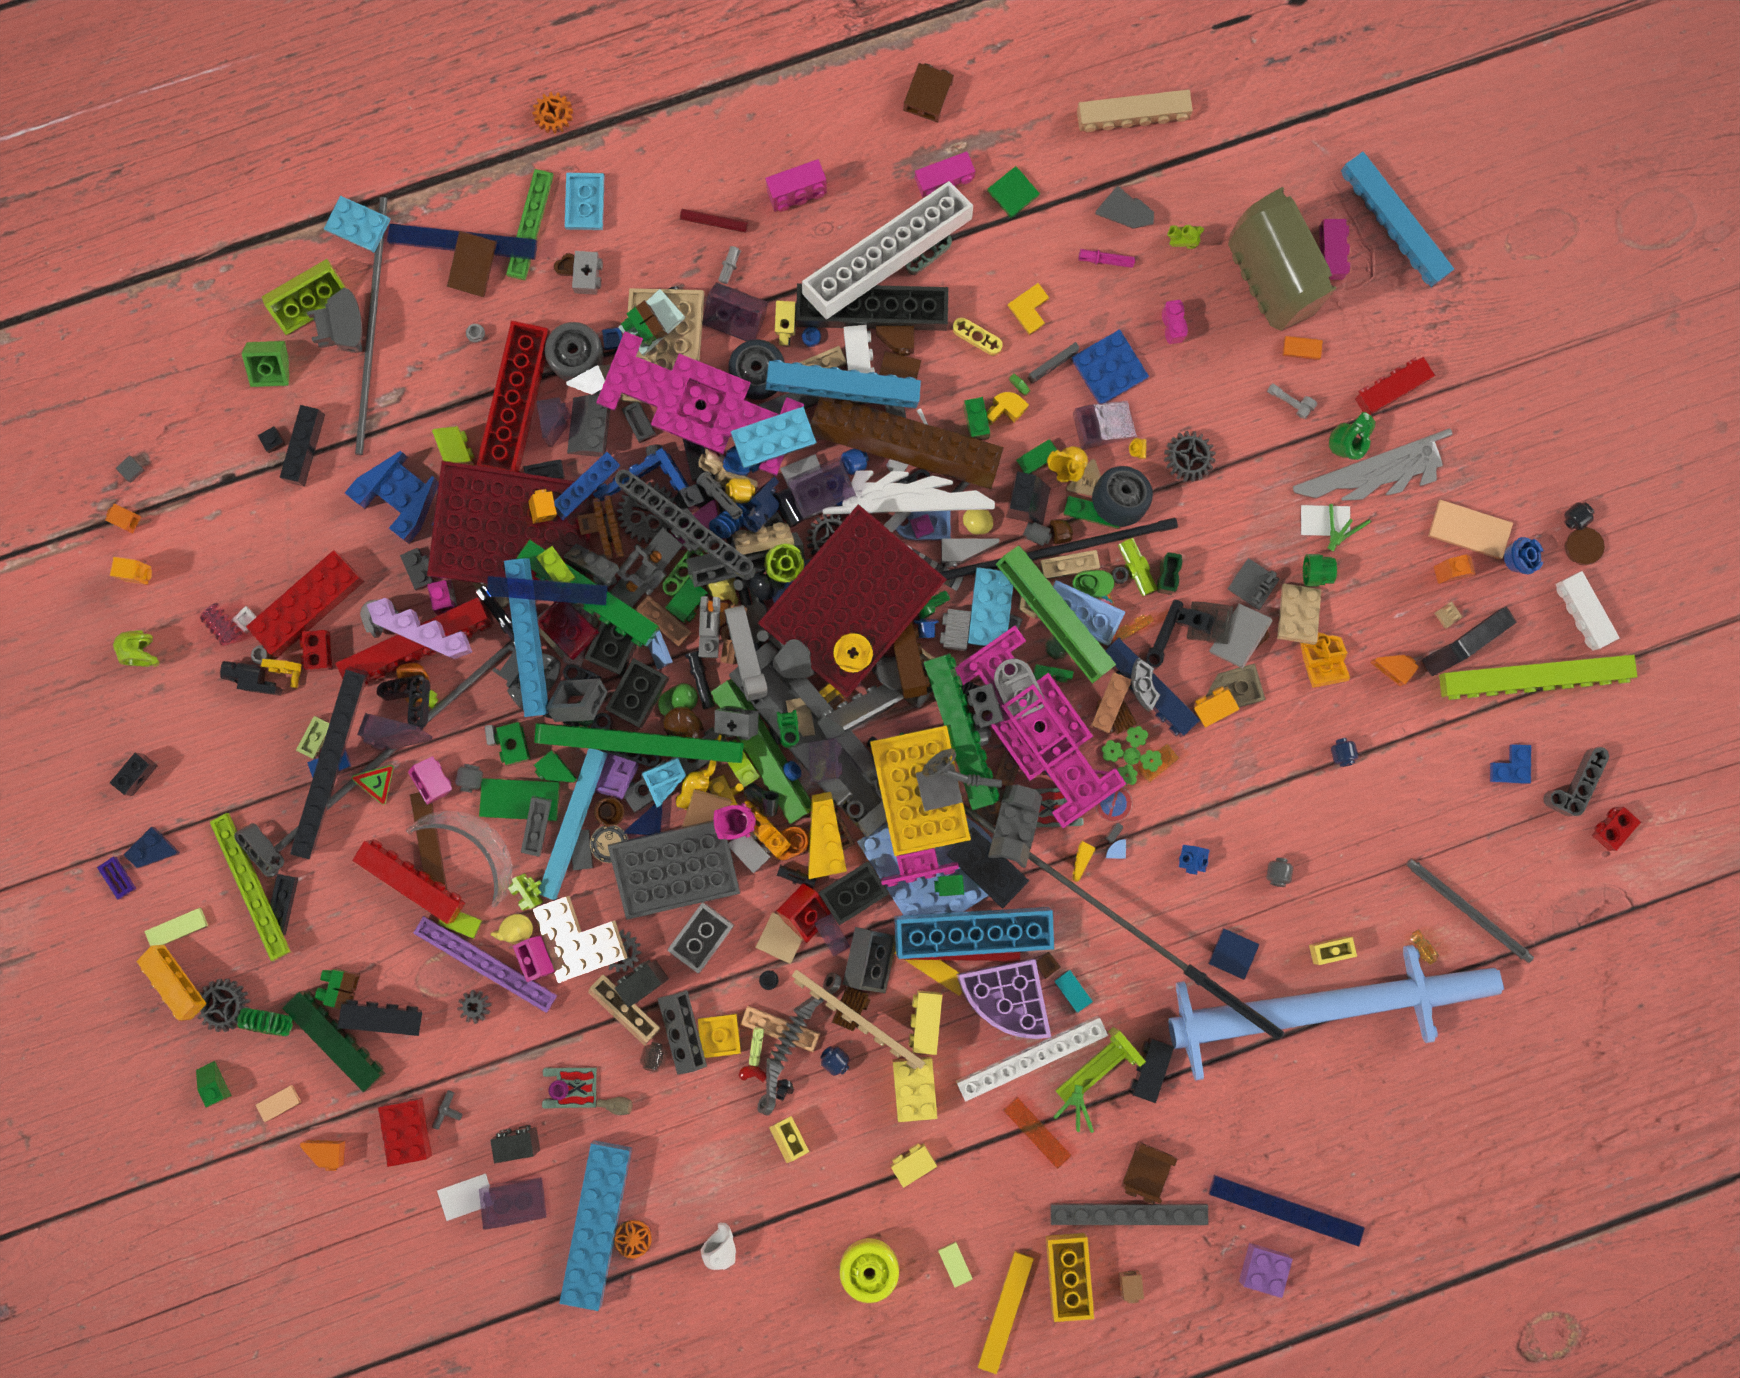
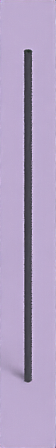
M544 612L537 617V620L544 614ZM510 640L428 712V722L511 650L508 647L510 645L515 647L513 641ZM412 727L408 729L359 773L376 769L419 730ZM351 779L330 797L327 810L353 789L357 783ZM298 826L274 846L278 852L282 851L295 839Z

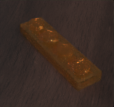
M1018 1097L1003 1109L1057 1169L1072 1156Z

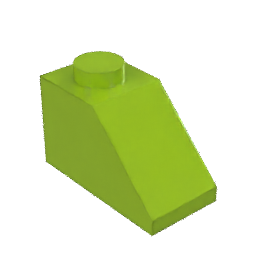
M744 751L742 763L727 762L743 787H746L760 777Z

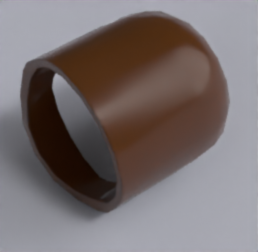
M604 798L597 802L594 808V815L600 824L611 827L622 821L624 808L618 800Z

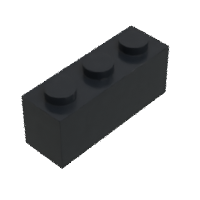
M1150 1037L1148 1041L1144 1042L1142 1052H1144L1143 1059L1146 1062L1141 1067L1136 1065V1071L1138 1072L1136 1078L1131 1080L1129 1087L1133 1096L1156 1103L1174 1046Z

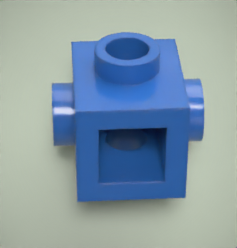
M1183 845L1179 857V867L1186 869V873L1197 875L1198 871L1206 873L1209 849Z

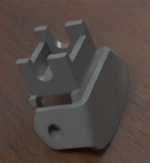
M343 288L327 299L325 308L307 312V315L310 318H314V322H316L318 336L311 338L315 344L318 343V347L324 348L337 345L342 351L359 353L362 351L360 310L354 294L349 289Z
M510 645L508 649L513 651L507 662L501 670L494 667L492 671L508 681L506 683L508 694L517 706L523 709L516 649ZM542 653L548 694L559 676L561 663L556 657Z

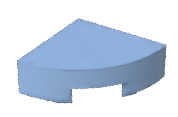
M1126 839L1113 843L1107 850L1106 858L1126 859Z

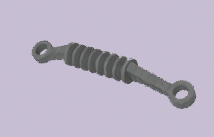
M833 972L829 973L824 980L823 989L832 995L839 989L842 981L841 977ZM811 996L810 999L794 1008L793 1011L797 1016L789 1017L793 1024L786 1023L789 1031L782 1030L786 1037H778L782 1044L775 1043L774 1045L778 1052L771 1051L770 1053L774 1056V1059L767 1058L766 1060L767 1089L766 1094L759 1100L757 1106L759 1113L768 1116L774 1110L777 1078L784 1069L781 1061L788 1062L784 1055H791L792 1052L788 1048L796 1047L792 1040L799 1041L800 1038L796 1033L803 1034L800 1026L807 1027L803 1020L811 1019L815 1007L824 1001L823 998L818 1000Z

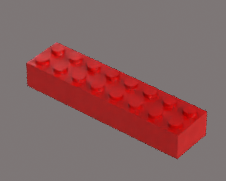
M511 320L476 466L520 472L546 362L545 344L551 333L548 328Z
M477 597L421 623V625L436 620L441 623L446 637L463 632L466 634L467 639L474 636L473 633L479 630L483 632L490 629L491 625L495 622L483 600ZM397 634L335 664L342 679L345 670L349 666L367 671L368 676L364 685L366 687L369 681L374 679L375 681L381 680L386 677L385 674L391 671L395 673L396 668L403 664L417 663L421 661V657L425 655L432 656L438 652Z

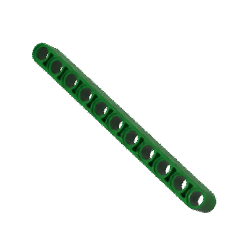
M536 723L534 743L732 763H742L744 743L547 723Z

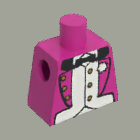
M452 580L427 584L432 608L437 616L458 607Z

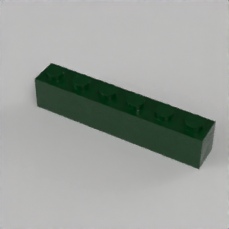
M299 991L282 1009L363 1093L370 1090L386 1074L383 1071V1066L378 1061H373L369 1057L370 1053L368 1050L360 1047L352 1034L346 1033L342 1028H338V1020L332 1019L328 1015V1009L323 1005H319L311 992Z

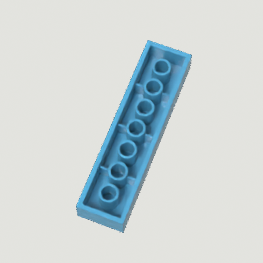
M1049 907L894 916L896 956L898 959L1054 949L1053 910Z
M596 1140L590 1145L559 1304L599 1311L602 1306L633 1147Z

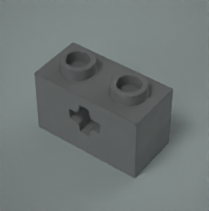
M726 706L716 709L715 733H720L723 737L739 736V739L749 740L752 736L758 734L759 711Z

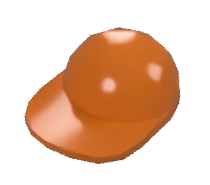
M796 826L780 831L791 846L778 859L788 860L803 854L810 844L807 832Z

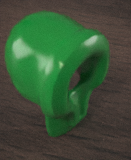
M1362 412L1353 424L1340 423L1336 426L1329 437L1331 452L1338 457L1351 460L1363 458L1370 448L1371 440L1369 437L1376 426L1373 417L1366 412Z

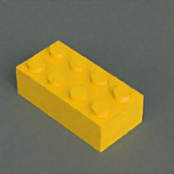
M1085 1233L1045 1236L1051 1311L1054 1322L1094 1319L1088 1237Z

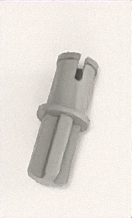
M730 246L727 257L722 262L723 269L718 279L719 282L727 284L732 271L737 268L736 263L741 254L739 248Z

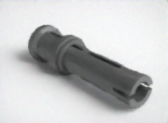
M709 471L702 473L698 477L697 484L706 490L708 496L714 497L734 520L742 515V509L722 490L721 483L716 482Z

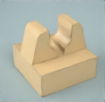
M1452 602L1434 613L1445 629L1462 618V615Z

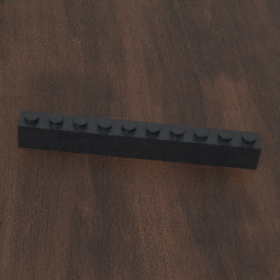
M351 666L345 670L292 845L291 855L310 859L314 853L368 676L367 671Z

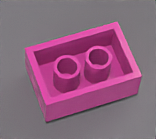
M819 159L765 178L767 193L774 212L786 211L790 206L803 205L807 200L812 198L819 199L827 194L826 177Z

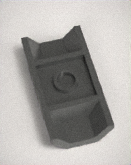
M1018 784L1005 786L988 857H1003L1016 861L1021 867L1026 868L1042 802V796L1036 790Z

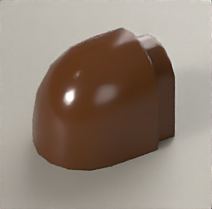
M1062 519L1050 521V532L1052 533L1055 545L1072 540L1073 531L1066 521Z

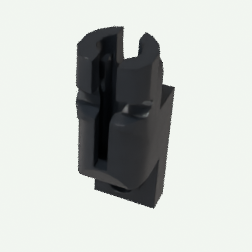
M230 661L222 662L220 669L221 679L237 683V689L281 696L282 688L276 687L274 682L264 681L265 670L258 665L236 664Z

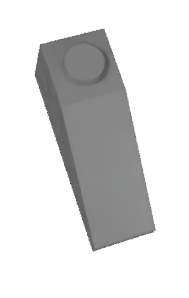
M942 539L941 565H946L948 568L957 567V564H962L998 546L999 539Z

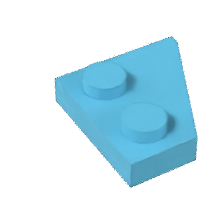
M678 757L642 772L657 807L662 804L686 776Z

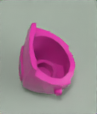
M741 803V806L730 805L714 811V828L718 839L730 840L743 836L748 838L750 833L754 831L756 818L751 808L746 807L745 803Z

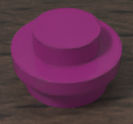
M556 1080L549 1086V1095L555 1100H562L568 1094V1085L562 1080Z

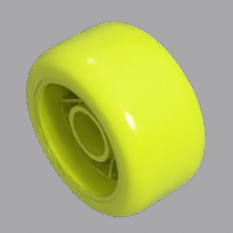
M866 1238L854 1242L847 1248L840 1262V1280L845 1291L852 1298L863 1303H876L887 1298L895 1289L899 1279V1265L894 1251L886 1243L877 1239ZM872 1268L875 1273L873 1276H866L864 1270Z

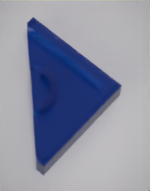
M656 804L650 807L624 830V834L651 835L660 833L662 804L659 807Z

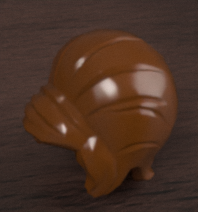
M683 706L670 710L665 715L663 721L665 732L671 736L699 738V729L701 731L704 730L701 720L695 713Z

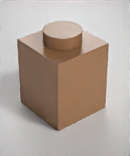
M1139 1270L1119 1272L1123 1300L1127 1301V1303H1138L1140 1299H1144L1142 1275Z

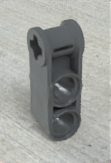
M251 823L237 831L234 835L235 840L248 854L249 858L265 876H276L284 864V858L274 848L271 841L264 836L260 828L256 824Z

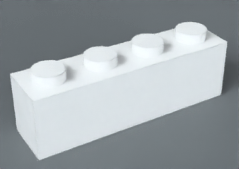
M866 325L844 327L847 370H858L860 373L875 372L874 367H870V361L873 360V351L868 347V342H871V332L867 331ZM851 401V402H853V403H857V404H860V405H861V404H871V403H867V402Z
M1583 571L1555 584L1558 595L1564 599L1567 611L1573 615L1577 629L1583 633L1585 643L1592 651L1600 649L1620 638Z

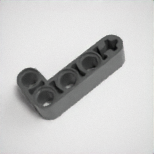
M1603 747L1587 750L1567 793L1562 790L1546 792L1543 797L1545 805L1565 816L1582 815L1609 760L1608 751ZM1587 769L1591 771L1590 778L1586 775ZM1579 786L1583 788L1582 795L1578 792ZM1554 794L1558 797V802L1556 804L1553 801ZM1572 803L1575 805L1576 808L1574 812H1572L1570 809V805Z

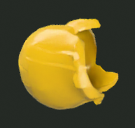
M1075 446L1064 448L1061 451H1052L1047 459L1048 468L1058 475L1056 478L1058 482H1078L1084 475V470L1088 464V457L1084 450Z

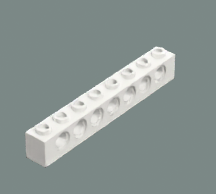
M1095 1016L1051 1038L1045 1039L956 1080L966 1102L1107 1037L1108 1034L1100 1017Z

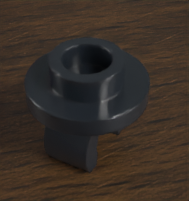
M782 1079L777 1081V1099L784 1101L787 1093L792 1094L794 1092L793 1084L789 1080Z

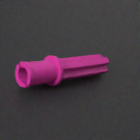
M1080 248L1078 261L1092 262L1095 265L1102 263L1132 268L1135 264L1134 257L1103 253L1100 250L1091 251Z

